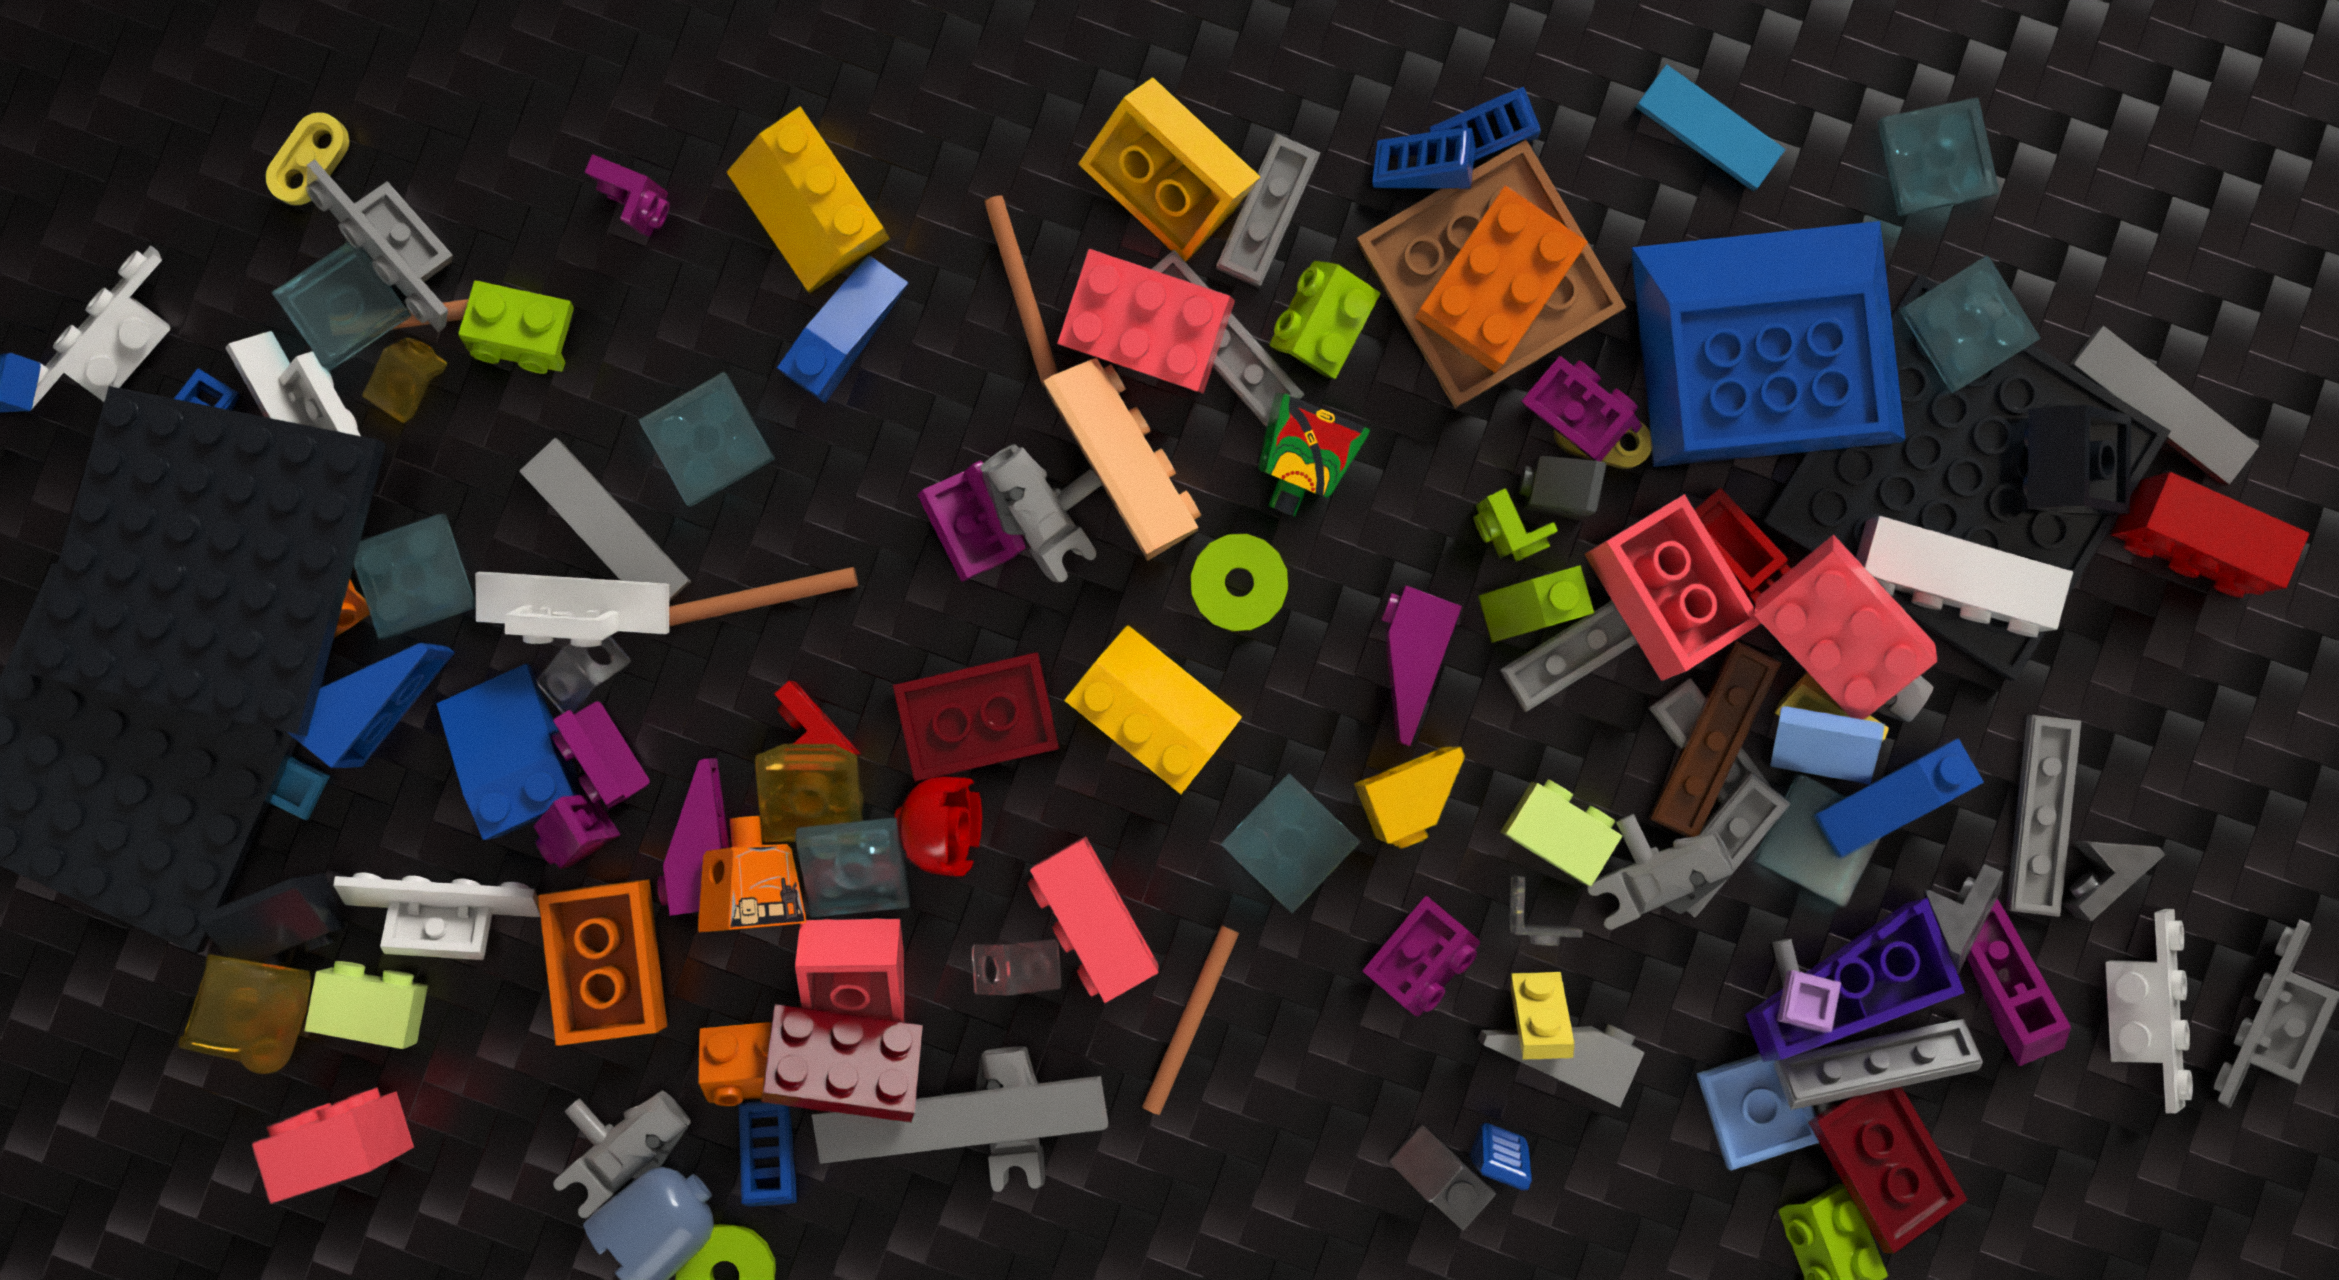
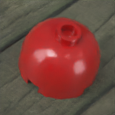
M957 777L930 778L919 783L908 794L902 807L897 809L893 823L895 835L900 838L902 849L908 859L923 871L937 875L964 876L971 869L974 861L965 859L968 855L969 847H979L982 831L981 798L979 792H970L968 787L974 784L972 779Z

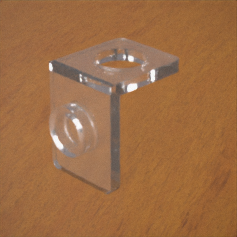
M611 636L603 639L600 645L608 651L611 657L609 665L595 663L589 657L587 647L573 646L570 643L563 647L536 680L538 687L562 714L568 710L574 713L599 684L627 667L631 662L629 656Z
M1512 875L1510 932L1515 935H1530L1529 944L1556 946L1560 945V937H1583V930L1574 926L1524 925L1525 877Z
M1057 940L972 946L974 991L977 995H1015L1059 989L1061 987L1059 943ZM988 956L994 960L996 965V978L993 983L989 982L985 974V962Z

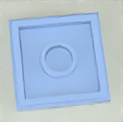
M1787 706L1781 707L1770 767L1870 784L1881 747L1885 724Z
M1760 1053L1696 1073L1726 1168L1730 1171L1819 1143L1808 1124L1811 1119L1816 1117L1813 1105L1791 1110L1774 1067L1775 1061L1763 1062Z

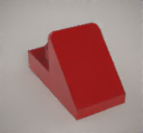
M788 681L774 694L782 702L777 708L781 716L795 730H798L801 726L807 730L806 733L779 756V759L854 761L861 755L796 682Z

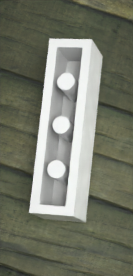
M1882 516L1866 520L1856 559L1891 596H1893L1894 590L1912 594L1911 602L1922 607L1941 610L1943 604L1961 609L1960 617L1979 623L1989 624L1991 618L2009 622L2008 631L2028 637H2038L2039 631L2058 629L2073 571Z

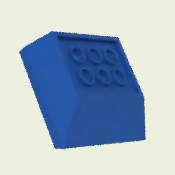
M1880 221L1632 247L1631 263L1653 467L1902 443L1905 440Z

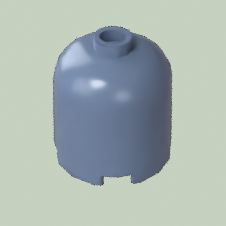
M665 1167L652 1168L640 1175L596 1210L583 1226L598 1254L601 1255L605 1250L609 1249L615 1259L622 1265L615 1271L620 1280H669L709 1241L714 1222L713 1214L706 1201L712 1195L706 1185L695 1174L686 1179L676 1170Z

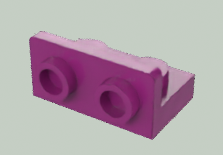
M592 154L585 173L598 182L596 190L608 195L607 198L624 205L625 208L620 220L640 234L650 237L653 229H660L666 220L670 203L666 201L668 192L649 177Z
M1559 356L1521 400L1526 408L1594 461L1601 462L1628 429L1637 433L1642 428V424L1634 413L1638 406L1616 388L1611 394L1598 385L1601 380L1600 376L1580 360L1573 366L1563 357Z
M1425 896L1363 969V972L1416 1017H1419L1423 1011L1429 1012L1438 1005L1445 994V985L1455 973L1461 974L1470 967L1477 956L1476 948L1480 945V941L1428 896Z

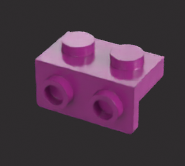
M981 460L971 464L965 471L927 487L917 494L961 582L1011 560L1025 549L1023 535H1009L1004 533L982 476L983 472L980 467L983 462Z
M596 701L576 714L568 710L553 719L559 732L552 735L551 738L566 761L574 757L577 758L585 771V774L577 779L593 804L602 799L607 808L611 809L649 785V778L601 702Z

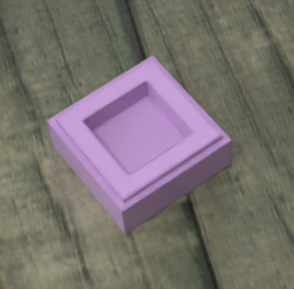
M1794 970L1787 971L1777 1021L1823 1033H1831L1841 982Z

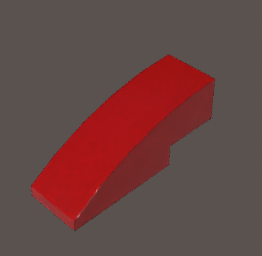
M1719 488L1698 506L1695 512L1755 608L1756 598L1790 571L1791 568L1787 565L1788 559L1726 492Z

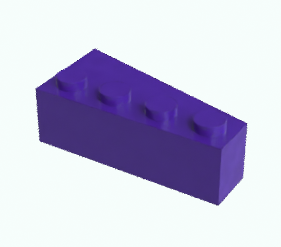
M1923 898L1905 903L1806 972L1809 975L1841 982L1831 1033H1823L1777 1021L1783 989L1745 1015L1763 1062L1777 1061L1965 992L1928 898Z

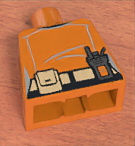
M760 816L730 818L732 848L707 850L703 855L698 920L699 932L806 923L792 849L788 844L762 845Z

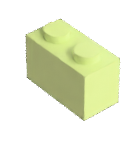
M1549 779L1544 786L1531 782L1500 832L1579 882L1592 886L1622 838L1621 834L1611 829L1615 820L1592 806H1589L1585 813L1569 803L1573 796L1572 793Z
M335 961L334 968L316 971L304 1031L399 1049L417 1044L428 985L414 983L413 974L384 970L383 977L364 973V965L345 961Z

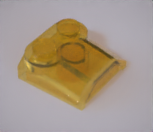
M782 744L756 756L755 769L762 842H862L864 797L860 789L857 755L835 744Z
M208 954L205 973L184 1036L180 1037L179 1048L241 1061L248 1070L259 1074L272 1073L281 1069L292 1055L307 1011L311 985L309 971Z

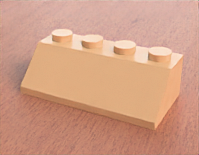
M1096 357L1057 373L1043 381L1048 396L1093 471L1100 479L1103 488L1147 561L1198 531V526L1194 520L1201 516L1199 509L1187 490L1181 494H1178L1169 479L1176 474L1171 462L1162 448L1156 452L1152 451L1144 437L1151 430L1136 406L1128 411L1119 396V393L1126 390L1111 364L1103 368Z

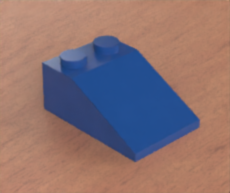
M418 643L324 686L319 690L307 737L293 733L289 734L331 768L362 767L455 652L448 646Z
M528 663L437 703L462 793L483 840L499 838L539 820L551 804L561 797L586 795L584 788L577 779L579 776L572 760H565L551 738L552 735L559 731Z

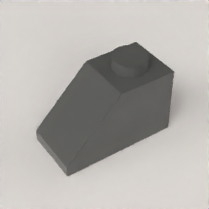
M1539 456L1533 461L1532 467L1524 466L1521 475L1518 495L1526 496L1523 508L1580 521L1597 511L1606 463L1593 460Z

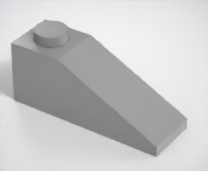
M1610 1024L1607 1025L1605 1032L1591 1026L1571 1027L1574 1038L1573 1058L1523 1060L1517 1029L1481 1030L1478 1040L1483 1045L1618 1107H1621L1645 1053L1632 1045L1635 1036Z

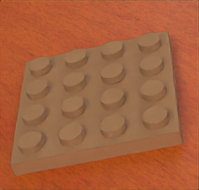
M1526 139L1474 169L1471 189L1441 188L1356 239L1357 245L1455 409L1626 308L1587 243L1497 373H1494L1415 319L1416 314L1505 185L1585 239Z

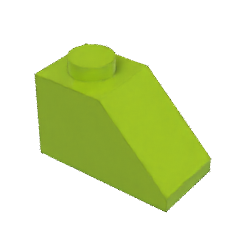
M1581 565L1478 596L1491 643L1594 613Z

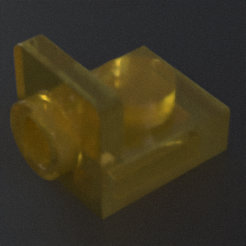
M405 338L384 348L362 396L404 423L413 418L430 380L444 372L447 362L437 356L433 348L419 340Z

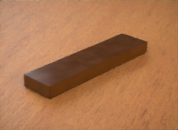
M1738 641L1733 642L1650 813L1649 820L1686 838L1699 836L1780 668L1781 662Z

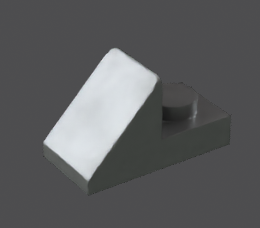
M2073 841L2074 845L2098 871L2096 873L2089 871L2079 877L2069 889L2072 894L2062 904L2074 918L2093 921L2165 856V853L2159 847Z
M1986 864L1983 865L1976 879L1971 877L1966 879L1958 895L1957 902L1927 889L1924 891V898H1928L1957 974L1960 972L2001 892L2003 872Z
M1422 1124L1388 1160L1429 1203L1436 1205L1463 1231L1496 1195L1489 1185Z

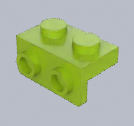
M1313 261L1311 266L1300 276L1297 283V292L1288 309L1278 318L1274 328L1275 334L1269 345L1279 352L1291 354L1325 377L1336 379L1381 293L1339 264Z
M474 280L458 335L470 352V355L480 361L499 363L500 359L517 362L521 368L534 373L545 374L548 372V369L563 372L565 360L561 352L574 307L569 300Z
M1506 488L1487 496L1476 505L1479 514L1474 516V522L1478 532L1485 543L1493 542L1500 559L1513 554L1517 562L1549 547L1550 544L1546 537L1558 532L1553 522L1527 534Z
M1836 1184L1805 1204L1786 1205L1779 1209V1215L1785 1227L1786 1236L1793 1247L1803 1272L1804 1280H1883L1888 1276L1870 1229L1844 1184Z

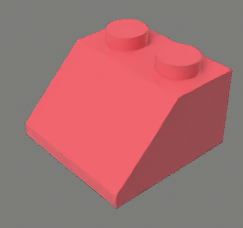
M900 919L806 920V923L800 924L795 969L802 1008L904 1023V949Z

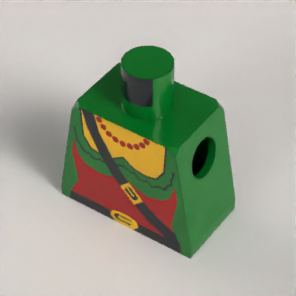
M1276 392L1258 465V470L1279 478L1268 506L1295 517L1306 490L1329 498L1368 437L1370 429L1287 394Z

